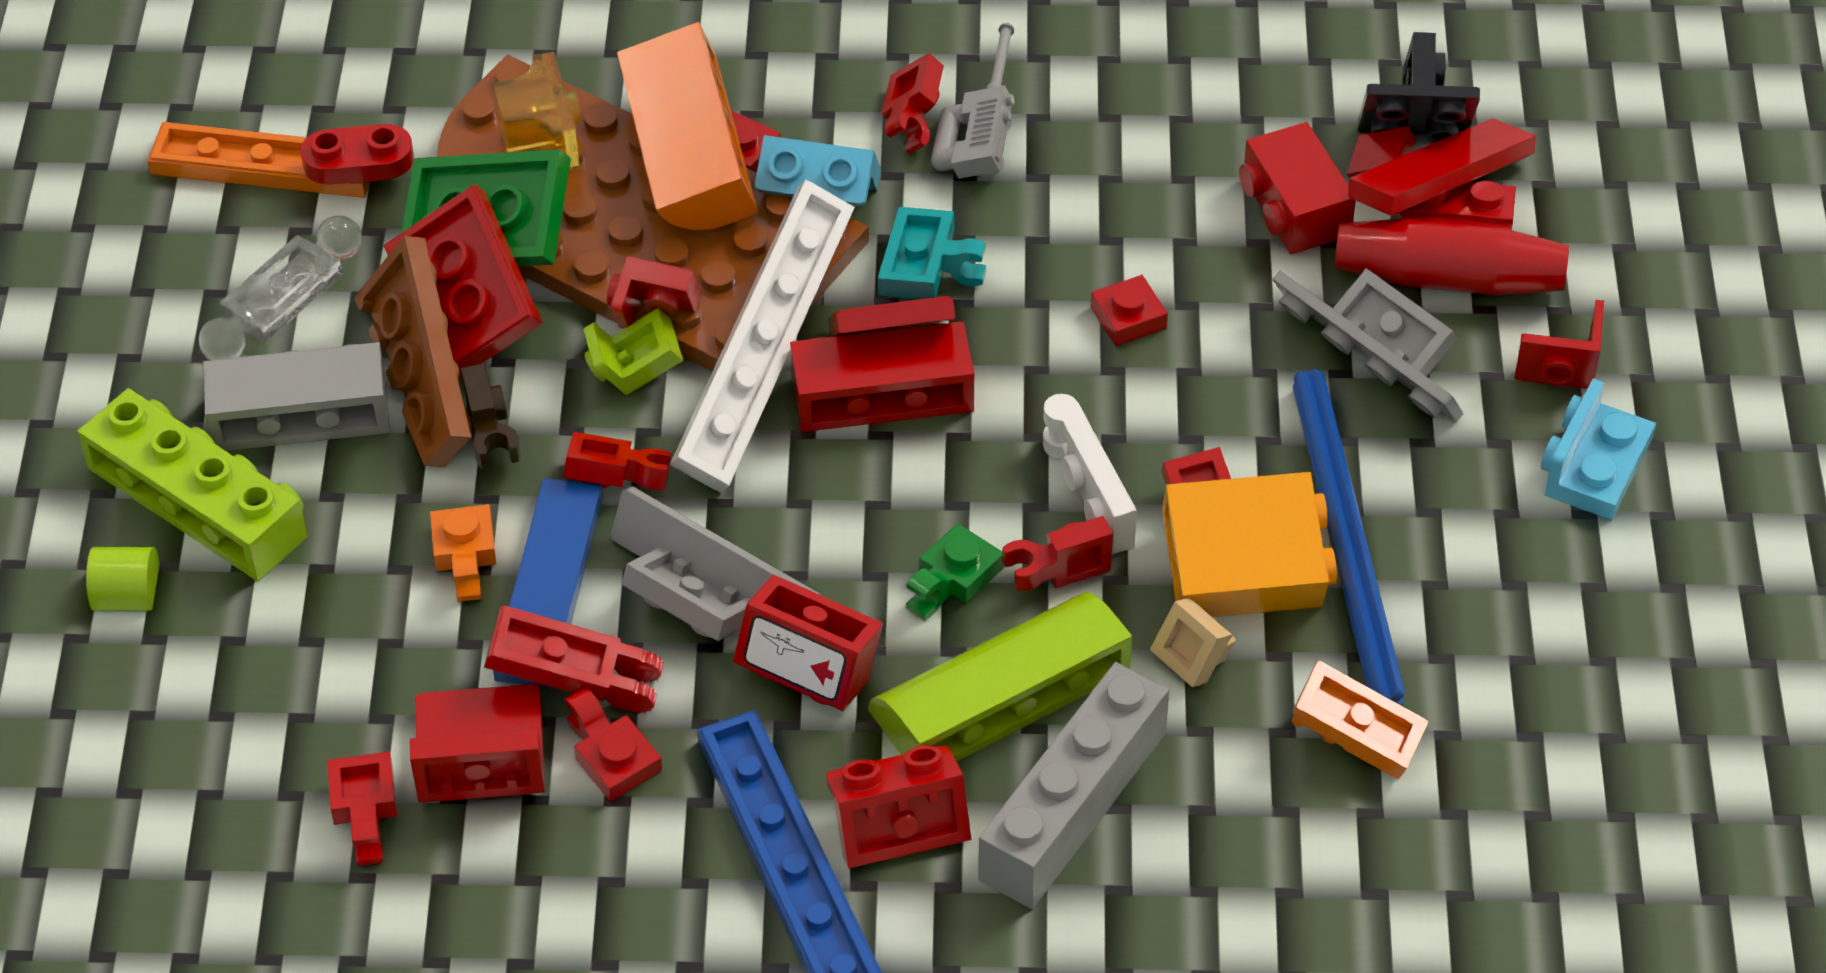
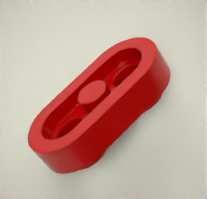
M393 124L320 130L309 135L303 141L300 148L305 175L310 180L325 185L397 178L405 174L412 167L414 160L410 134L404 128Z

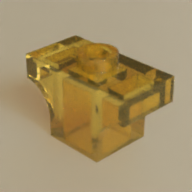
M554 52L533 55L532 64L526 73L515 79L493 83L498 123L506 153L560 149L571 158L569 170L580 168L575 125L581 124V116L575 91L565 93Z

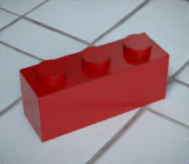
M964 321L885 331L876 330L868 333L826 338L817 337L790 342L792 384L801 433L974 412L975 374Z

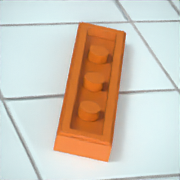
M171 122L161 123L147 160L151 175L360 198L366 197L371 182L325 185L310 180L304 173L300 154L301 145L307 137Z

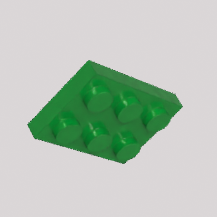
M560 149L414 158L401 233L473 184H476L485 191L517 265H554L571 158Z

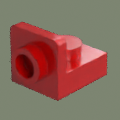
M626 256L621 274L615 273L610 280L606 301L607 306L611 308L618 327L624 329L634 323L640 301H643L652 310L661 309L665 314H675L677 309L695 313L702 291L693 270Z

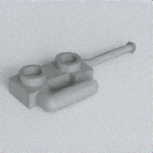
M1002 23L998 28L1000 37L991 83L987 85V89L964 93L962 104L947 106L940 113L931 157L932 166L938 171L954 169L959 179L971 176L989 178L996 175L1003 168L1004 145L1007 131L1012 124L1011 108L1015 103L1014 96L1009 94L1005 85H1001L1010 37L1014 34V27L1010 23ZM966 125L965 140L957 141L960 126Z

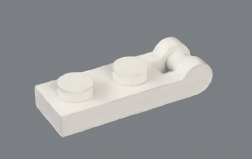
M1056 394L1049 397L1045 401L1043 414L1046 425L1043 432L1044 451L1053 458L1061 459V470L1068 488L1071 491L1078 490L1084 500L1086 520L1104 516L1113 532L1112 555L1135 548L1137 510L1079 403L1074 397L1067 394Z

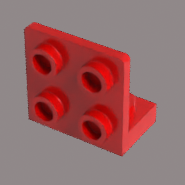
M523 684L426 692L416 695V738H410V763L418 803L545 792L541 693L539 685Z

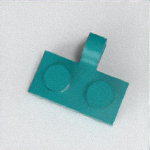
M898 207L878 275L879 296L898 297L907 300L934 298L937 295L943 272L949 273L957 282L966 286L983 285L987 270L986 265L972 264L968 261L982 262L986 242L973 238L952 240L955 230L954 211Z

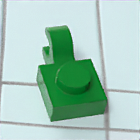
M957 523L919 558V571L907 582V588L914 592L915 596L906 603V608L923 620H926L951 595L966 604L1004 569L1002 551Z

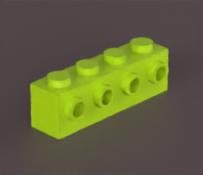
M127 388L77 431L89 470L257 582L308 537L302 511L304 509L303 502L290 486L285 483L275 484L260 474L247 458L239 454L232 456L217 446L204 430L199 427L189 428L174 418L170 411L155 399L148 401L130 388Z

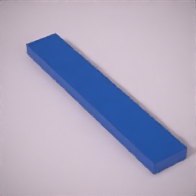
M756 709L697 729L698 743L805 972L882 973Z

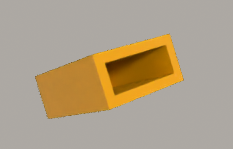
M1311 472L1166 485L1162 516L1175 601L1191 598L1211 617L1323 607L1328 585L1336 584L1337 568L1333 548L1323 547L1321 529L1327 528V506L1323 493L1314 494Z

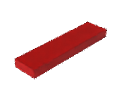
M1492 118L1349 178L1348 197L1392 216L1534 154L1537 135Z

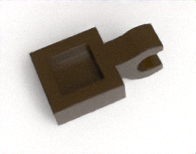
M484 364L461 368L466 404L474 434L473 443L478 466L481 469L489 468L487 454L494 448L508 450L511 462H519L521 453L516 431L510 426L498 422L507 419L501 385L490 387Z

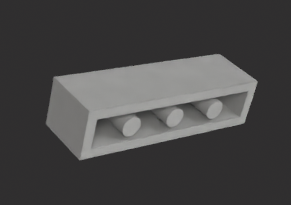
M1115 661L979 836L978 880L1031 910L1034 909L1165 736L1169 701L1168 688Z

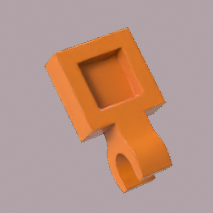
M490 504L430 511L436 572L453 570L457 602L482 599L479 567L496 565Z

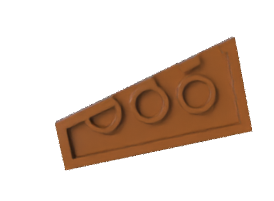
M404 236L354 299L360 312L371 313L374 323H372L368 331L373 343L380 342L381 349H386L391 362L385 373L391 388L403 390L406 399L403 404L402 414L424 466L446 467L472 438L471 418L468 412L465 411L459 386V367L453 360L447 335L448 321L446 314L441 309L436 288V269L433 263L430 262L425 238Z

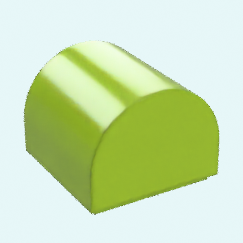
M92 547L89 552L86 571L87 595L91 610L152 611L160 566L156 548Z

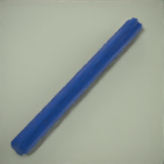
M1313 369L1309 372L1301 370L1294 376L1293 392L1318 493H1323L1326 500L1327 529L1335 554L1336 566L1366 687L1402 705L1405 689L1325 375L1318 369Z

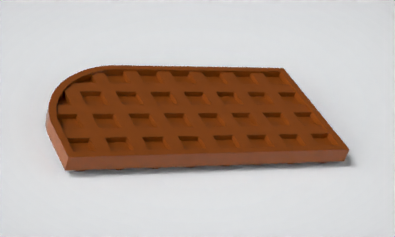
M507 54L450 113L441 133L437 157L557 149L567 154L571 158L555 264L518 266L521 275L617 323L611 308L607 306V291L612 276L615 273L621 274L626 256L693 270L702 291L696 312L677 309L675 314L666 315L671 318L681 355L713 371L793 197L758 192L755 187L757 173L747 169L758 214L708 230H690L672 225L664 220L656 211L632 113ZM849 219L810 308L869 242V226L855 219ZM640 301L634 322L653 311L643 301Z

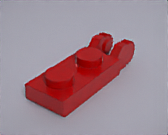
M504 605V607H500L484 668L572 693L587 687L597 700L604 702L606 699L616 709L646 714L647 711L651 712L652 708H654L657 692H654V688H651L649 684L646 685L643 682H639L653 683L654 680L658 681L662 675L664 661H661V657H658L656 653L653 654L651 651L646 652L642 648L621 643V638ZM614 669L617 671L619 675L613 674Z

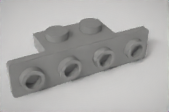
M1367 268L1333 308L1282 271H1279L1272 279L1283 294L1279 303L1285 310L1302 323H1306L1312 317L1323 325L1325 329L1321 334L1341 352L1348 355L1354 348L1368 358L1364 364L1365 367L1385 384L1392 386L1398 380L1412 391L1408 398L1427 415L1436 418L1442 412L1452 421L1457 422L1464 414L1450 393L1426 377L1458 339L1454 331Z
M630 487L622 491L611 531V539L640 557L626 565L621 585L642 596L647 604L655 608L664 609L690 624L691 628L698 634L719 641L741 629L746 604L773 574L819 594L637 488Z

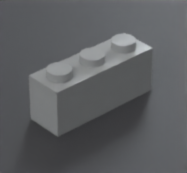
M380 342L203 361L205 417L208 430L214 443L225 451L390 433L387 380Z

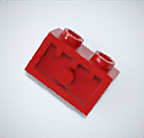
M929 745L918 746L908 750L903 755L876 761L856 760L848 763L841 769L826 773L827 786L835 802L842 855L848 869L972 840L963 773L950 748L946 745L938 747Z

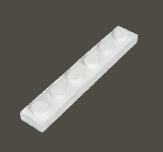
M807 179L797 188L672 458L671 466L719 493H722L730 485L790 352V342L796 339L855 207Z

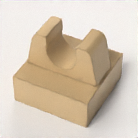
M1186 598L1174 602L1150 651L1191 687H1195L1208 682L1215 667L1226 660L1236 639L1191 598Z

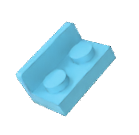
M764 135L755 187L760 193L793 197L797 188L807 179L848 204L862 207L866 204L868 190H878L881 168L874 150Z
M1593 378L1583 397L1577 395L1572 397L1562 423V428L1566 429L1562 438L1553 435L1542 459L1541 469L1549 471L1545 496L1612 520L1653 439L1656 423L1602 404L1601 399L1605 382Z

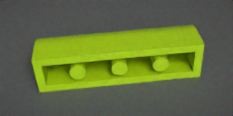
M1083 592L872 698L869 702L868 711L901 755L918 746L929 745L938 747L946 745L950 748L957 762L1090 694L1115 661L1130 669L1132 635L1099 597L1089 592Z

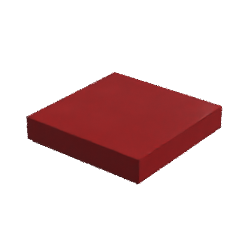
M942 296L841 309L831 314V317L828 318L830 337L868 333L876 330L885 331L926 326L929 324H944L956 319L953 298Z

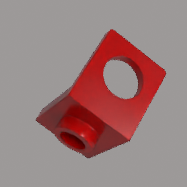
M1595 300L1588 341L1526 333L1521 334L1514 379L1553 386L1588 389L1592 379H1595L1601 351L1604 300Z

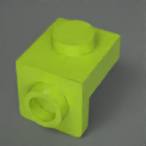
M659 308L612 337L594 322L583 328L589 348L585 352V359L590 370L597 379L602 382L608 380L626 396L683 361L671 318Z

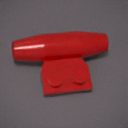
M1492 181L1468 182L1399 212V219L1339 223L1335 268L1361 275L1367 268L1383 281L1403 287L1493 296L1557 292L1565 290L1569 245L1512 230L1516 186L1499 185Z

